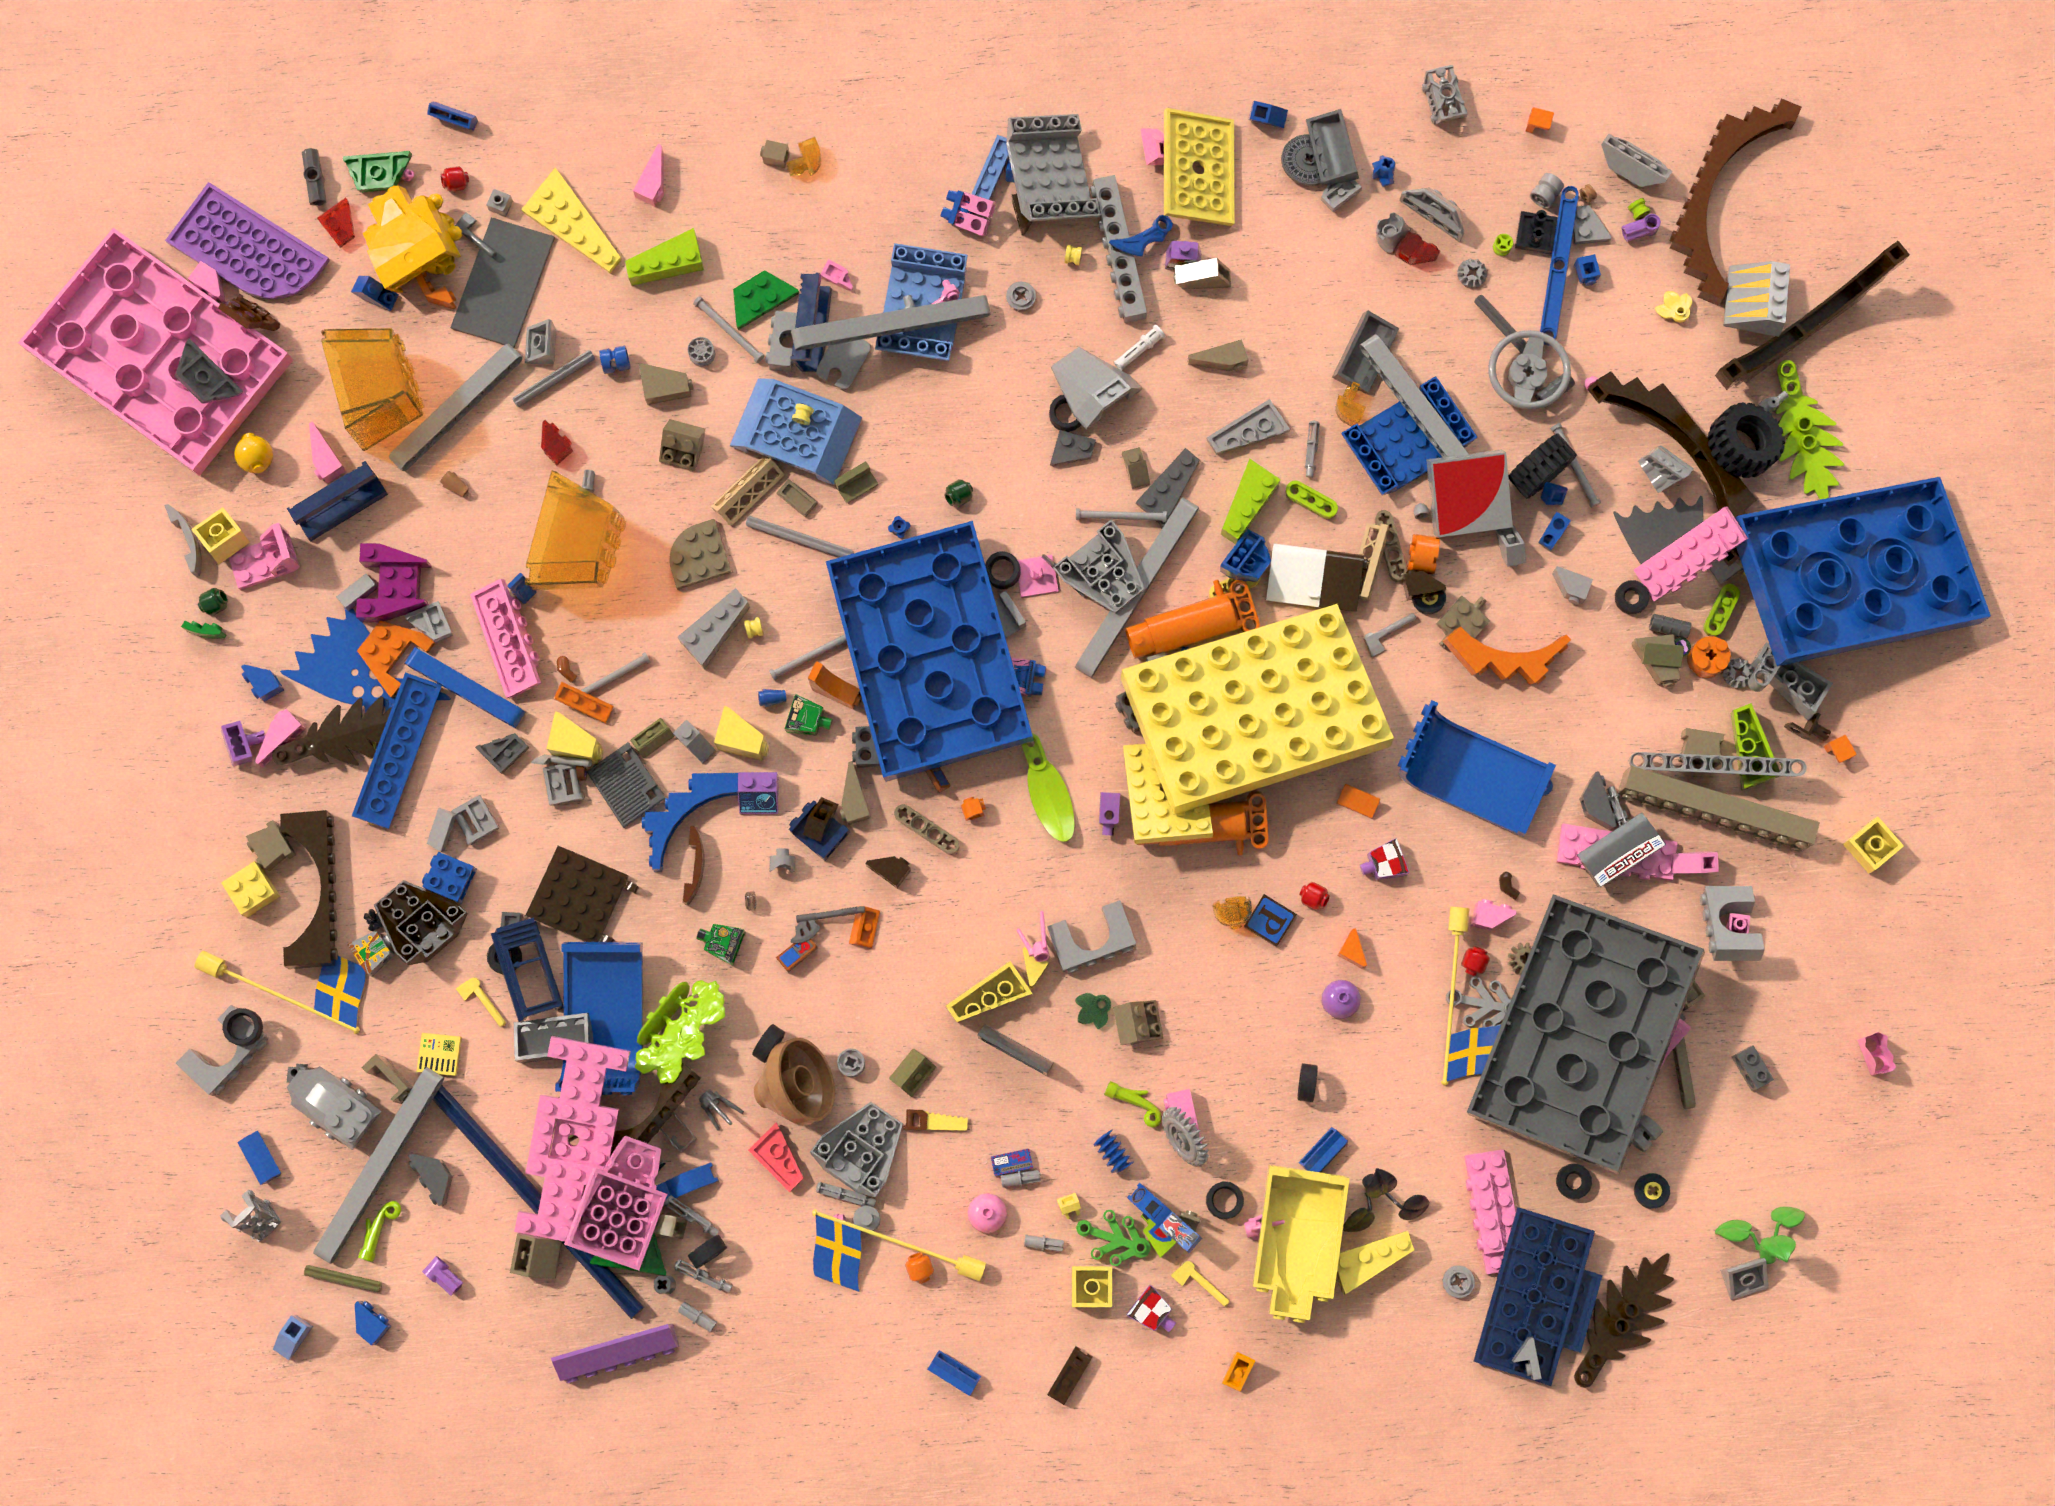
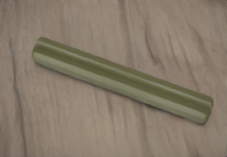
M306 1265L304 1270L305 1276L373 1292H380L382 1282L311 1265Z

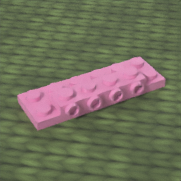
M1724 507L1635 568L1634 572L1642 584L1647 587L1652 600L1657 601L1670 591L1674 593L1683 587L1681 584L1686 580L1689 583L1697 578V573L1701 570L1705 572L1712 568L1714 561L1718 560L1720 562L1729 556L1728 552L1743 543L1748 537L1729 508Z
M499 579L471 593L470 596L506 698L511 699L541 684L536 670L539 667V655L536 651H533L531 645L534 642L533 638L527 633L525 628L527 621L521 616L519 611L521 604L518 599L510 596L505 579Z
M1562 824L1556 862L1581 866L1582 870H1586L1577 854L1612 831ZM1663 840L1666 844L1665 846L1620 874V876L1630 877L1632 874L1638 875V878L1643 880H1650L1651 877L1672 881L1674 873H1672V854L1676 853L1678 842Z
M1504 1149L1464 1156L1468 1175L1466 1188L1467 1191H1471L1472 1199H1469V1204L1476 1218L1473 1219L1474 1230L1478 1231L1479 1234L1477 1247L1479 1251H1482L1486 1274L1499 1272L1516 1213Z

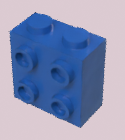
M438 852L431 859V868L429 873H426L422 879V887L462 904L477 868Z

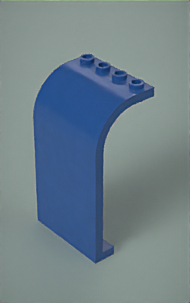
M1431 700L1429 705L1425 704L1421 715L1424 716L1422 722L1417 721L1413 730L1416 735L1414 739L1410 738L1405 749L1408 750L1406 757L1401 756L1397 765L1400 767L1398 773L1400 778L1413 788L1435 799L1524 837L1556 765L1551 762L1548 764L1448 720L1438 712V702Z
M564 942L561 944L564 969V1016L589 1013L594 1044L630 1051L626 1072L607 1068L602 1095H611L612 1092H620V1095H632V1092L638 1089L641 1079V1072L635 1068V1064L637 1063L636 1053L643 1049V1046L637 1043V1036L643 1027V942ZM563 1060L560 1079L555 1083V1092H561L567 1060Z

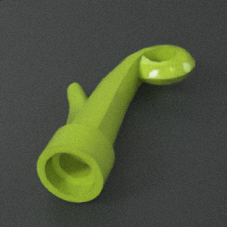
M1109 1082L1104 1093L1105 1096L1112 1099L1116 1098L1147 1110L1144 1115L1145 1124L1152 1128L1160 1125L1162 1116L1159 1109L1141 1097L1148 1094L1147 1090L1127 1089L1115 1082ZM1154 1115L1155 1121H1151L1149 1116Z
M390 1201L384 1204L378 1211L372 1226L370 1219L366 1218L365 1241L358 1258L370 1262L374 1261L377 1243L385 1218L396 1219L401 1213V1206L398 1202ZM394 1208V1213L391 1214L389 1210Z

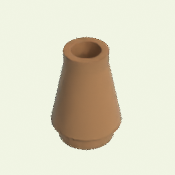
M448 471L440 480V483L443 484L442 487L461 497H464L469 490L455 472Z

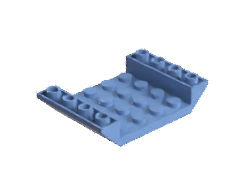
M894 243L891 258L892 267L883 313L904 309L903 297L907 295H912L915 307L932 304L943 295L944 286L942 282L944 280H949L951 285L954 284L960 292L958 300L962 299L968 255ZM957 323L877 337L875 350L949 361L953 350Z
M758 378L730 443V447L748 453V450L754 451L815 474L818 480L835 485L834 480L839 476L862 417L840 403L775 379ZM796 404H804L814 409L813 414L810 415V425H802L792 420V415L796 412Z

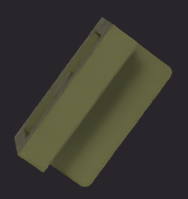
M866 461L834 480L835 487L846 503L853 501L878 485Z
M912 1049L889 1079L909 1096L913 1097L935 1070L936 1066L917 1050Z

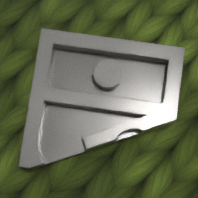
M1355 180L1328 184L1321 196V201L1332 212H1335L1362 191V187Z
M439 601L404 615L409 623L435 643L453 636Z

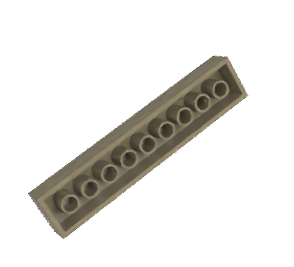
M1630 766L1623 773L1618 794L1625 800L1633 801L1635 799L1641 801V804L1652 807V805H1655L1665 812L1675 811L1681 817H1695L1698 822H1711L1721 829H1727L1728 827L1734 829L1735 833L1742 835L1748 833L1753 835L1755 839H1768L1774 845L1791 846L1790 849L1799 852L1814 845L1820 824L1818 821L1634 766Z

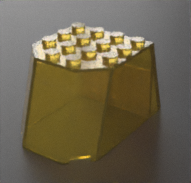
M392 328L321 330L322 336L325 337L321 339L345 429L362 451L368 450L423 416L422 409L425 407L422 398L418 394V391H420L418 382L413 377V374H415L414 367L408 357H406L404 352L406 347L399 333L396 334Z
M551 470L526 562V568H529L530 571L529 578L525 579V585L533 590L603 588L604 584L608 581L611 568H614L617 558L614 556L616 549L619 550L621 545L619 537L621 531L624 532L626 527L625 517L610 503L558 472Z

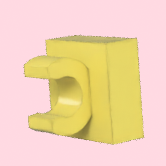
M1076 1193L1057 1199L1062 1215L1065 1214L1067 1219H1070L1069 1213L1075 1211L1077 1216L1080 1215L1079 1209H1081Z

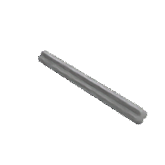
M748 516L746 520V526L837 557L854 554L851 549L752 516Z

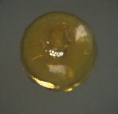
M1246 896L1225 898V902L1221 904L1220 901L1213 903V911L1217 921L1224 926H1230L1231 929L1241 928L1242 924L1246 923L1251 917V898L1249 897L1246 900Z

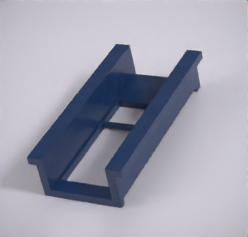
M820 273L801 274L800 276L803 282L800 284L802 289H800L801 294H799L795 329L828 323L832 288L830 286H820L822 276ZM793 342L790 359L801 372H817V367L824 356L825 346L797 351Z
M364 461L362 466L357 467V469L352 470V472L347 473L294 505L293 508L290 509L288 507L287 510L295 524L301 526L311 542L384 498L388 493L368 463Z
M530 918L496 928L495 932L491 933V938L518 1022L526 1020L528 1016L554 1008L556 1011L563 1009L562 1000L536 920ZM534 942L539 957L512 964L508 950ZM540 960L552 1001L526 1008L514 967L519 968L520 965Z

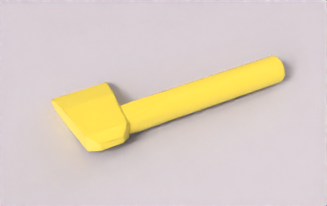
M471 978L456 988L465 1001L475 993L500 1027L506 1024V1021L480 988V981L477 978Z
M1186 1261L1171 1274L1182 1286L1188 1277L1191 1276L1223 1306L1229 1304V1300L1194 1269V1264L1191 1261Z

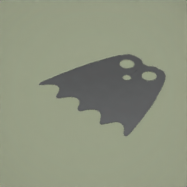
M1702 496L1698 498V501L1693 506H1688L1679 497L1675 506L1671 509L1664 508L1657 501L1650 513L1643 512L1636 505H1634L1629 517H1623L1616 511L1613 512L1623 536L1640 564H1643L1703 522Z

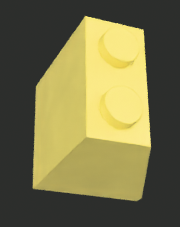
M724 706L714 740L717 749L763 761V757H767L769 745H767L764 735L729 707Z
M555 712L546 749L553 756L590 759L592 764H598V761L602 760L604 752L601 749L600 743L565 716Z

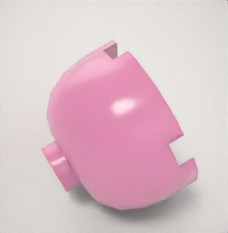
M980 1194L969 1204L968 1219L971 1225L979 1232H995L1006 1221V1206L1002 1199L994 1194Z

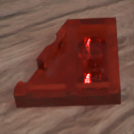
M346 197L317 218L339 248L355 238L350 205Z

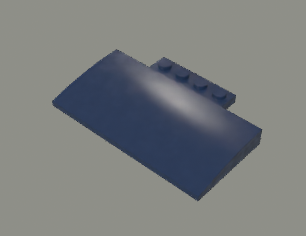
M1517 1207L1473 1362L1533 1380L1531 1375L1527 1376L1525 1364L1528 1363V1360L1512 1362V1359L1527 1337H1533L1542 1378L1533 1381L1552 1386L1562 1347L1580 1353L1582 1351L1603 1275L1584 1270L1595 1234L1594 1230Z

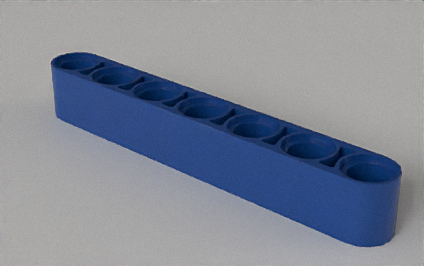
M414 647L404 663L515 729L526 713L518 706Z

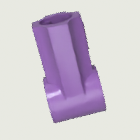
M1649 214L1644 219L1623 225L1621 229L1626 242L1644 236L1655 235L1661 223L1660 218L1656 214ZM1651 222L1655 227L1651 228L1647 226V223Z
M435 1256L422 1272L452 1296L461 1288L463 1282L448 1269L449 1266L442 1259Z

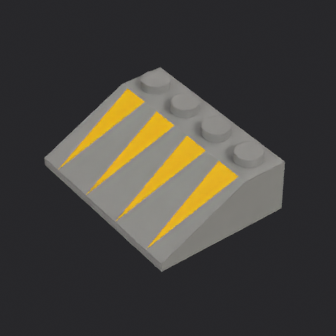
M1768 261L1729 266L1727 281L1729 285L1726 292L1723 326L1779 337L1786 323L1790 264Z

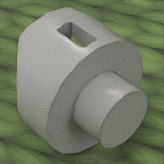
M776 849V855L770 856L769 872L777 867L785 868L791 873L795 872V856H789V849Z
M861 1206L854 1213L853 1221L855 1225L872 1231L876 1230L880 1225V1214L872 1206Z

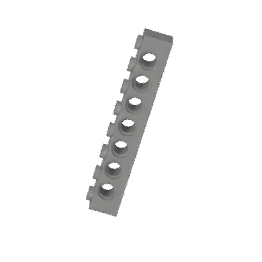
M1112 175L1093 179V186L1090 187L1092 198H1097L1101 220L1098 221L1100 232H1104L1102 242L1104 249L1107 248L1109 254L1106 255L1107 264L1112 267L1113 271L1110 272L1111 281L1116 284L1114 294L1116 301L1119 300L1120 307H1118L1120 318L1123 317L1124 323L1144 320L1147 317V311L1134 255L1123 251L1116 252L1113 250L1115 247L1109 244L1110 240L1129 238L1116 177ZM1109 196L1111 199L1103 200L1102 197ZM1113 213L1115 216L1109 218L1106 214ZM1117 230L1119 233L1113 235L1110 233V231ZM1119 264L1126 265V268L1119 269L1117 266ZM1124 281H1128L1130 285L1123 286L1121 283ZM1131 298L1135 302L1128 304L1125 300Z

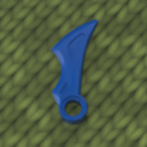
M1159 215L1153 221L1152 227L1129 238L1110 240L1109 244L1125 253L1142 257L1144 249L1148 244L1164 241L1167 233L1172 229V220L1168 216ZM1158 222H1164L1166 224V229H1162L1159 226Z

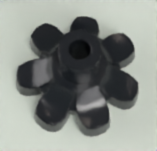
M369 909L368 913L364 914L363 918L367 920L370 931L374 932L376 929L383 927L378 914L373 909Z

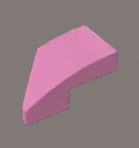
M828 259L821 272V278L851 291L853 286L847 269Z

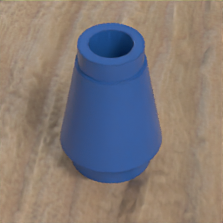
M762 689V691H758L760 707L764 706L766 708L786 702L785 690Z

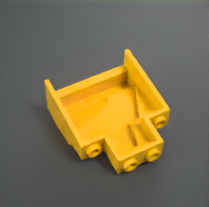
M392 186L387 190V193L374 197L372 202L367 204L377 224L370 225L367 231L362 234L367 241L368 255L384 288L401 294L403 290L400 286L447 257L454 256L459 258L461 255L432 199L420 195L415 197L412 202L405 188Z

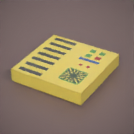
M422 1033L417 1072L422 1073L428 1067L440 1075L457 1076L462 1037Z

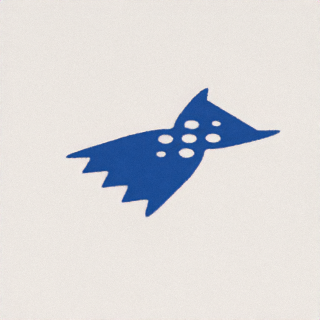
M344 607L345 620L331 617L326 618L330 636L311 634L314 653L295 651L299 670H281L280 672L291 680L340 702L354 704L359 698H362L366 712L379 698L372 696V688L374 686L382 687L377 679L370 678V668L357 652L370 633L363 622L356 618L354 609L352 608L347 611ZM357 669L358 675L353 676L351 671ZM395 678L400 683L402 682V678ZM355 686L363 687L364 694L361 697L353 696L352 690ZM382 687V697H384L386 712L393 706L396 697L392 699ZM440 692L437 700H451V698Z

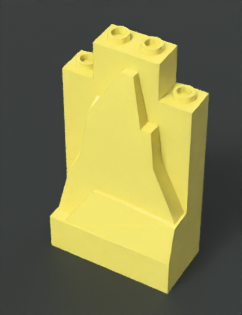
M1268 1165L1253 1287H1257L1256 1291L1268 1293L1269 1289L1272 1290L1269 1313L1273 1314V1318L1285 1320L1286 1316L1292 1317L1295 1322L1305 1323V1320H1310L1313 1296H1317L1316 1300L1328 1302L1329 1298L1333 1299L1349 1177ZM1280 1220L1285 1221L1284 1224L1272 1226V1222Z

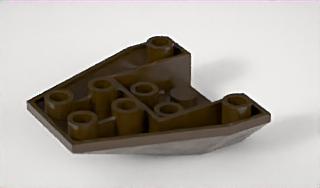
M404 880L374 904L395 954L407 965L424 963L431 960L458 937L468 915L455 901Z

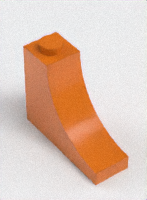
M815 662L808 676L812 691L851 709H854L855 705L858 706L860 704L862 696L858 687L834 675L823 664Z

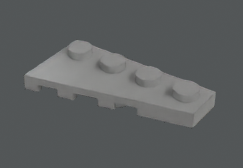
M1269 399L1208 436L1206 440L1216 455L1290 432V428Z

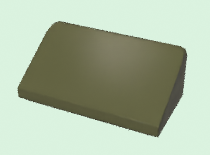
M1645 643L1643 645L1642 664L1681 668L1684 646Z
M659 718L630 741L641 756L646 758L672 739L674 734L662 718Z

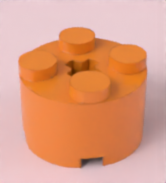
M1419 534L1412 535L1407 571L1417 570V572L1424 571L1427 574H1435L1440 545L1439 537Z
M1714 636L1703 637L1688 652V666L1701 678H1713L1728 666L1731 658L1730 649L1725 640Z

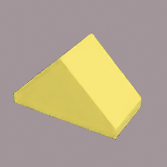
M1024 947L1023 955L1029 988H1033L1049 966V962L1035 961L1034 956L1030 957L1027 948Z

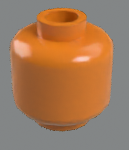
M922 1252L909 1256L905 1267L910 1280L918 1281L919 1284L929 1281L930 1276L934 1272L930 1257Z

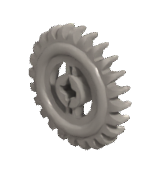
M1168 1108L1163 1112L1162 1126L1170 1145L1188 1164L1192 1166L1203 1165L1208 1160L1209 1155L1207 1153L1209 1150H1203L1207 1143H1200L1205 1138H1199L1201 1130H1197L1195 1127L1196 1123L1189 1124L1191 1117L1184 1119L1186 1112L1179 1114L1181 1108Z

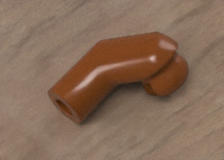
M566 656L558 657L557 671L570 683L573 682L577 675L570 670L568 658Z

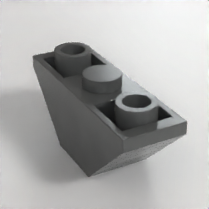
M1597 771L1591 776L1579 800L1586 818L1608 830H1612L1617 826V816L1610 807L1612 801L1604 788L1606 786L1605 778Z
M416 1154L408 1155L411 1160L409 1165L413 1171H418L421 1176L419 1181L424 1188L429 1189L431 1193L429 1197L433 1204H438V1206L442 1207L446 1205L453 1176L443 1160Z

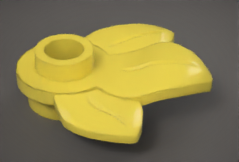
M1667 291L1664 294V304L1655 307V311L1664 319L1673 318L1674 321L1682 323L1690 316L1689 308L1692 306V299L1687 293L1679 296L1673 291Z

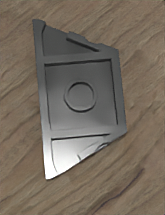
M190 338L186 341L175 377L202 404L239 396L243 392Z

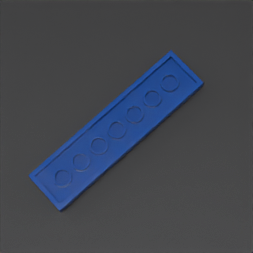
M405 672L352 817L386 829L390 828L442 685Z

